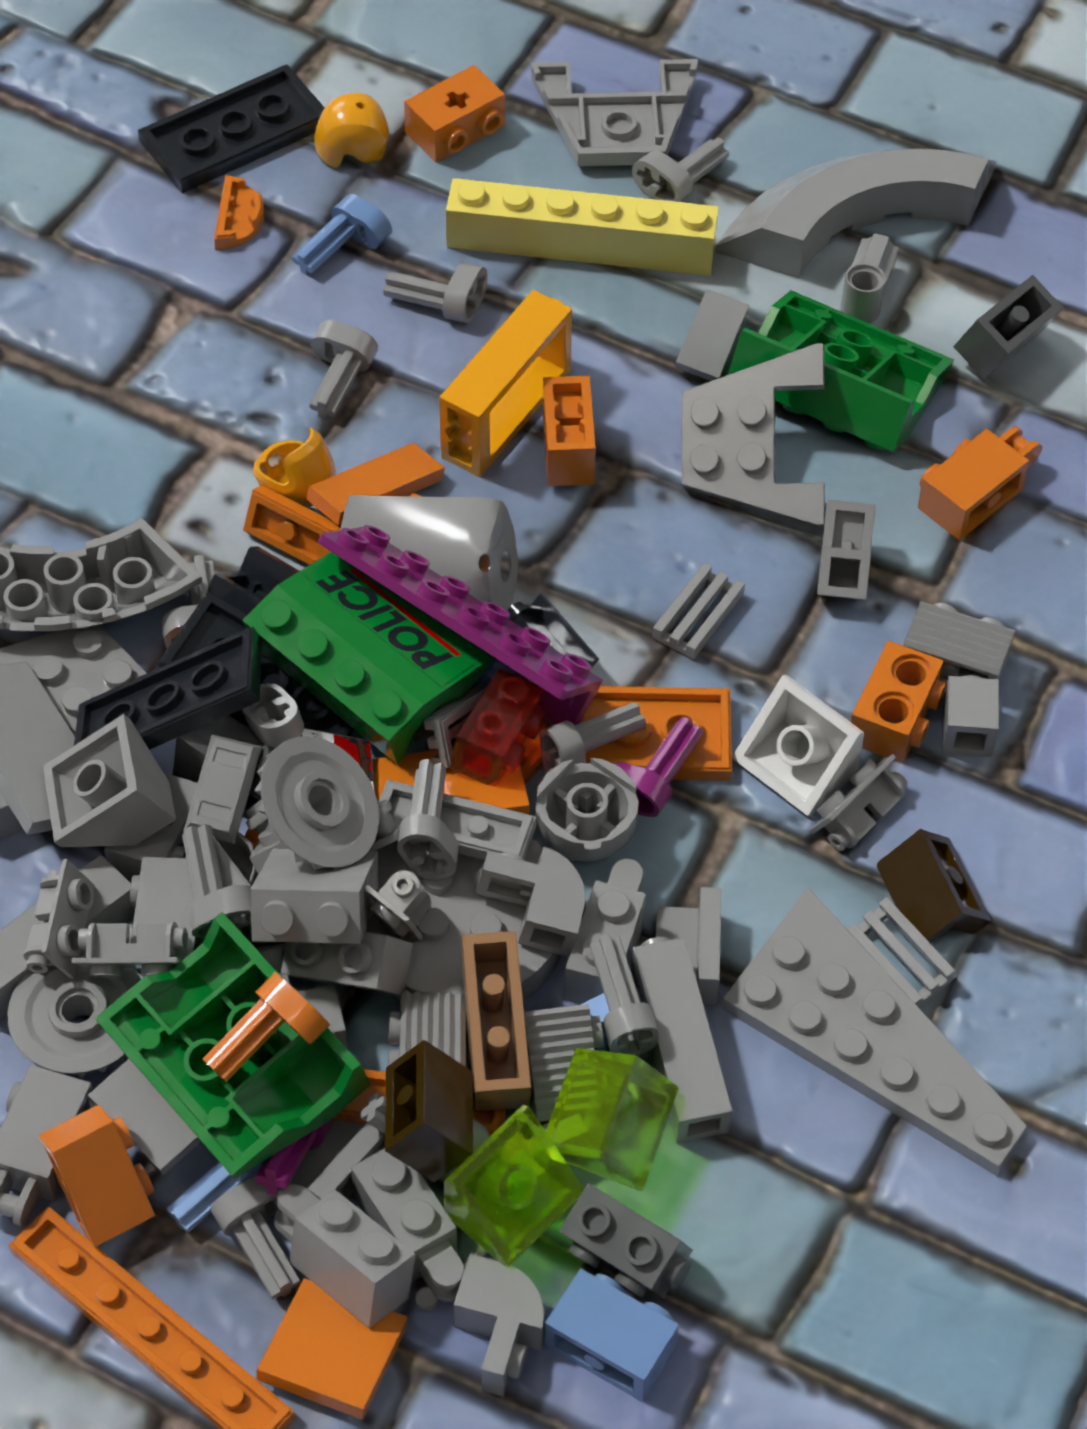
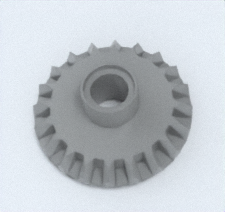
M310 736L289 739L266 755V762L257 771L261 781L254 791L262 799L257 811L265 814L269 821L266 831L275 832L281 840L279 849H290L294 852L295 862L308 861L313 870L324 867L331 868L332 870L352 865L365 856L376 839L379 826V809L372 784L356 760L334 743Z
M82 950L79 958H86V950ZM55 965L49 966L48 971L45 973L29 971L16 985L8 1006V1026L13 1043L16 1044L24 1059L28 1058L37 1067L60 1074H77L82 1079L90 1071L99 1070L105 1073L108 1065L117 1060L124 1062L126 1055L97 1023L95 1018L139 982L141 978L133 968H122L121 978L89 977V969L78 965L74 978L67 977ZM79 1016L90 1017L89 1019L81 1023L71 1022L74 1018Z

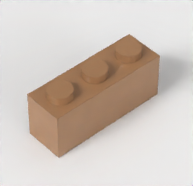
M516 931L462 935L461 962L472 1070L474 1111L529 1107L531 1081Z

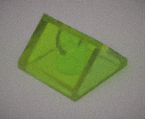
M576 1048L538 1152L642 1192L679 1087L636 1055Z
M522 1105L444 1181V1207L451 1220L503 1266L510 1267L580 1197L584 1188L529 1106Z

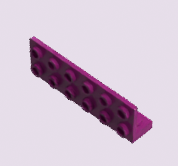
M364 525V527L343 528L339 531L322 533L318 541L320 545L537 684L539 687L528 706L529 708L554 724L566 720L572 722L574 726L580 724L603 682V679L590 672L592 667L587 661L574 654L565 653L564 655L549 645L551 640L545 634L530 627L521 628L509 620L510 613L506 609L493 602L479 601L469 594L470 588L464 582L451 576H440L429 568L430 562L425 557L410 550L401 551L389 543L391 537L377 527Z

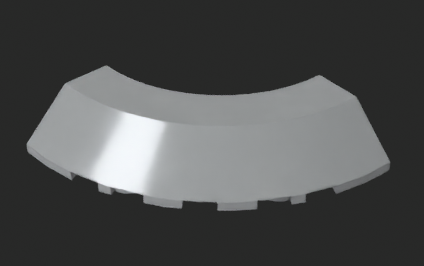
M933 149L880 150L829 160L804 169L762 193L727 228L716 246V252L799 278L815 255L830 244V238L847 227L853 231L867 225L883 222L885 215L910 212L912 218L936 219L969 226L993 174L996 161L966 153Z
M143 518L109 535L85 541V548L54 552L53 546L13 544L11 549L0 547V629L13 631H57L117 621L145 612L180 596L202 583V576Z

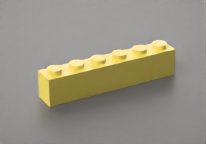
M452 178L446 206L447 248L711 276L719 206Z

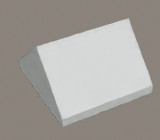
M782 675L733 754L732 759L805 815L812 816L858 770L864 732L788 675Z

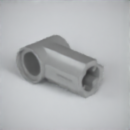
M874 233L872 237L861 240L854 262L845 274L840 306L841 312L867 323H871L879 317L882 299L899 253V248L891 242L890 237Z

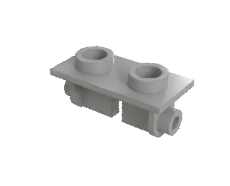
M891 754L877 765L872 759H869L853 773L849 780L854 787L845 795L838 790L817 809L822 818L809 830L810 833L813 835L825 827L830 833L828 840L835 849L843 851L845 848H853L876 824L864 808L867 806L880 819L905 796V788L908 785L907 780L902 774L896 771L891 773L887 768L896 758L894 754Z
M68 859L62 860L60 870L49 871L48 877L41 880L34 916L39 921H49L48 923L32 925L27 948L24 951V959L28 961L27 968L32 972L45 973L48 971L49 966L55 965L67 977L74 978L77 965L72 964V958H79L82 952L78 946V932L80 928L86 927L89 909L94 900L95 885Z
M407 870L396 872L379 892H376L369 885L365 887V891L374 901L370 910L378 916L377 919L400 938H403L407 932H410L420 941L424 938L416 926L430 910L431 897L414 873Z
M176 922L137 923V942L129 943L130 924L90 923L88 928H80L78 932V946L80 950H86V958H72V964L88 968L89 977L121 978L122 968H142L141 976L143 977L169 972L183 960L179 958V949L187 948L188 931L186 927H178Z

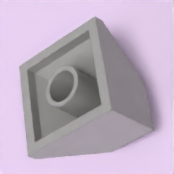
M124 714L43 765L54 843L60 847L134 846L176 820L169 781L132 721Z

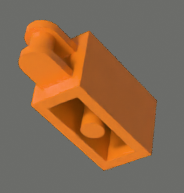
M1017 426L1011 427L1000 437L986 428L972 440L965 439L962 441L952 456L942 464H933L925 471L919 483L921 490L917 508L960 541L1023 490L1027 468L1040 455L1042 445L1036 440L1029 442L1022 436L1023 431Z

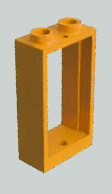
M532 290L439 396L441 458L478 477L483 475L543 404V377H563L571 371L572 308L564 305L558 299L550 298Z

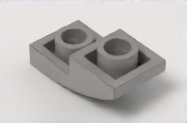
M707 289L685 338L675 368L709 381L719 379L730 351L734 346L749 305Z

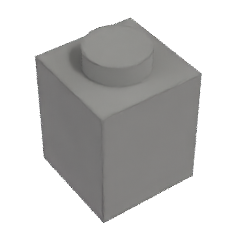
M975 675L963 677L948 676L943 700L942 753L992 757L999 731V679H985Z

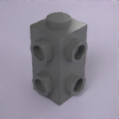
M589 1183L559 1229L560 1233L573 1241L568 1252L597 1269L602 1260L619 1270L614 1280L641 1298L644 1297L648 1289L664 1298L669 1289L676 1290L682 1284L691 1267V1261L688 1257L693 1250L688 1245Z

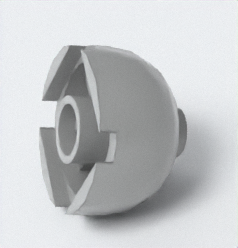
M591 758L590 763L575 765L574 759L560 763L547 772L537 789L536 819L543 839L554 851L575 862L592 863L611 857L626 846L637 825L639 801L636 796L635 784L621 767L604 759Z

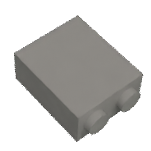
M273 848L250 889L252 941L361 944L373 916L370 907L374 904L373 899L365 891V887L369 885L378 892V851H368L359 861L340 869L332 870L331 868L324 867L313 870L308 861L295 862L294 852L290 849Z

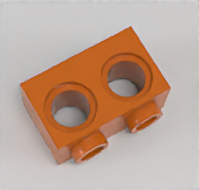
M590 376L543 377V428L547 486L594 485L596 446Z
M887 641L851 717V723L864 732L863 749L884 757L894 754L896 757L895 761L904 763L911 746L921 747L930 720L925 719L928 709L938 710L946 690L947 683L940 680L944 660L892 641Z

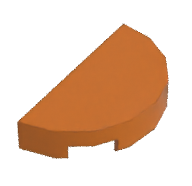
M225 175L214 236L215 250L235 248L249 242L260 232L265 220L262 195L248 187L246 180Z

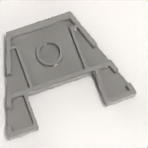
M698 59L659 60L660 91L572 93L570 62L531 63V79L577 166L634 165L635 162L652 150H658L668 156L697 78Z
M823 343L813 344L682 391V485L684 488L739 505L745 504L765 510L769 514L782 518L788 517L815 528H824V482L775 484V392L825 390Z
M100 624L84 628L57 630L0 648V665L27 661L74 736L80 703L147 674Z

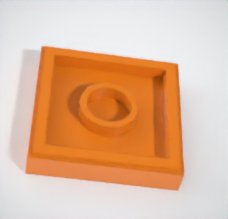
M304 1278L257 1367V1380L363 1420L407 1329L408 1317L392 1311L371 1328H368L315 1283Z

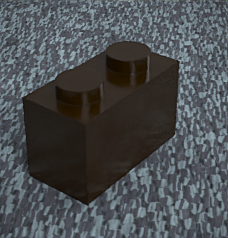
M426 1040L421 1041L387 1066L385 1152L433 1182L455 1167L461 1166L469 1157L474 1155L472 1070Z

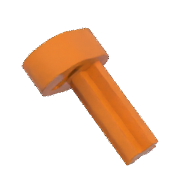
M276 972L255 992L261 999L203 1058L225 1082L245 1064L284 1022L309 1045L330 1025L304 997Z

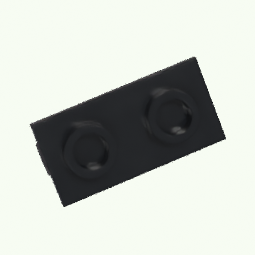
M540 593L531 605L516 602L508 608L507 611L510 613L509 620L523 629L524 627H530L542 632L551 640L549 645L564 655L565 653L574 654L587 661L592 668L598 662L599 658L543 593Z

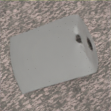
M349 495L340 530L343 528L364 527V525L377 527L386 532L391 537L389 543L401 551L410 550L425 557L430 562L429 568L440 576L447 575L464 582L470 588L469 594L479 601L493 602L506 610L512 605L519 560L514 527L508 509L502 501L486 497ZM506 551L509 555L510 570L508 579L504 582L501 577L500 565L502 555ZM483 554H487L489 557V571L487 573L482 572L479 568V560Z

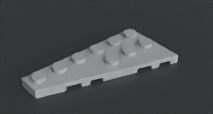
M807 887L723 998L722 1009L995 1176H997L1024 1136L1026 1124L809 887Z

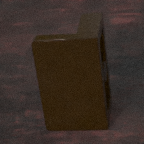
M919 829L877 863V869L895 906L930 944L952 927L977 933L991 922L950 838Z

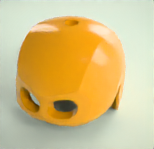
M349 93L333 99L322 111L316 126L314 144L319 158L332 168H338L341 165L345 154L352 155L365 163L381 160L389 138V128L384 111L373 97L364 93Z
M312 427L309 428L310 436L305 443L286 440L272 444L262 452L254 462L253 474L259 485H263L306 508L313 506V504L306 500L309 486L336 474L334 460L321 434ZM277 454L279 456L278 462L270 466L269 458Z

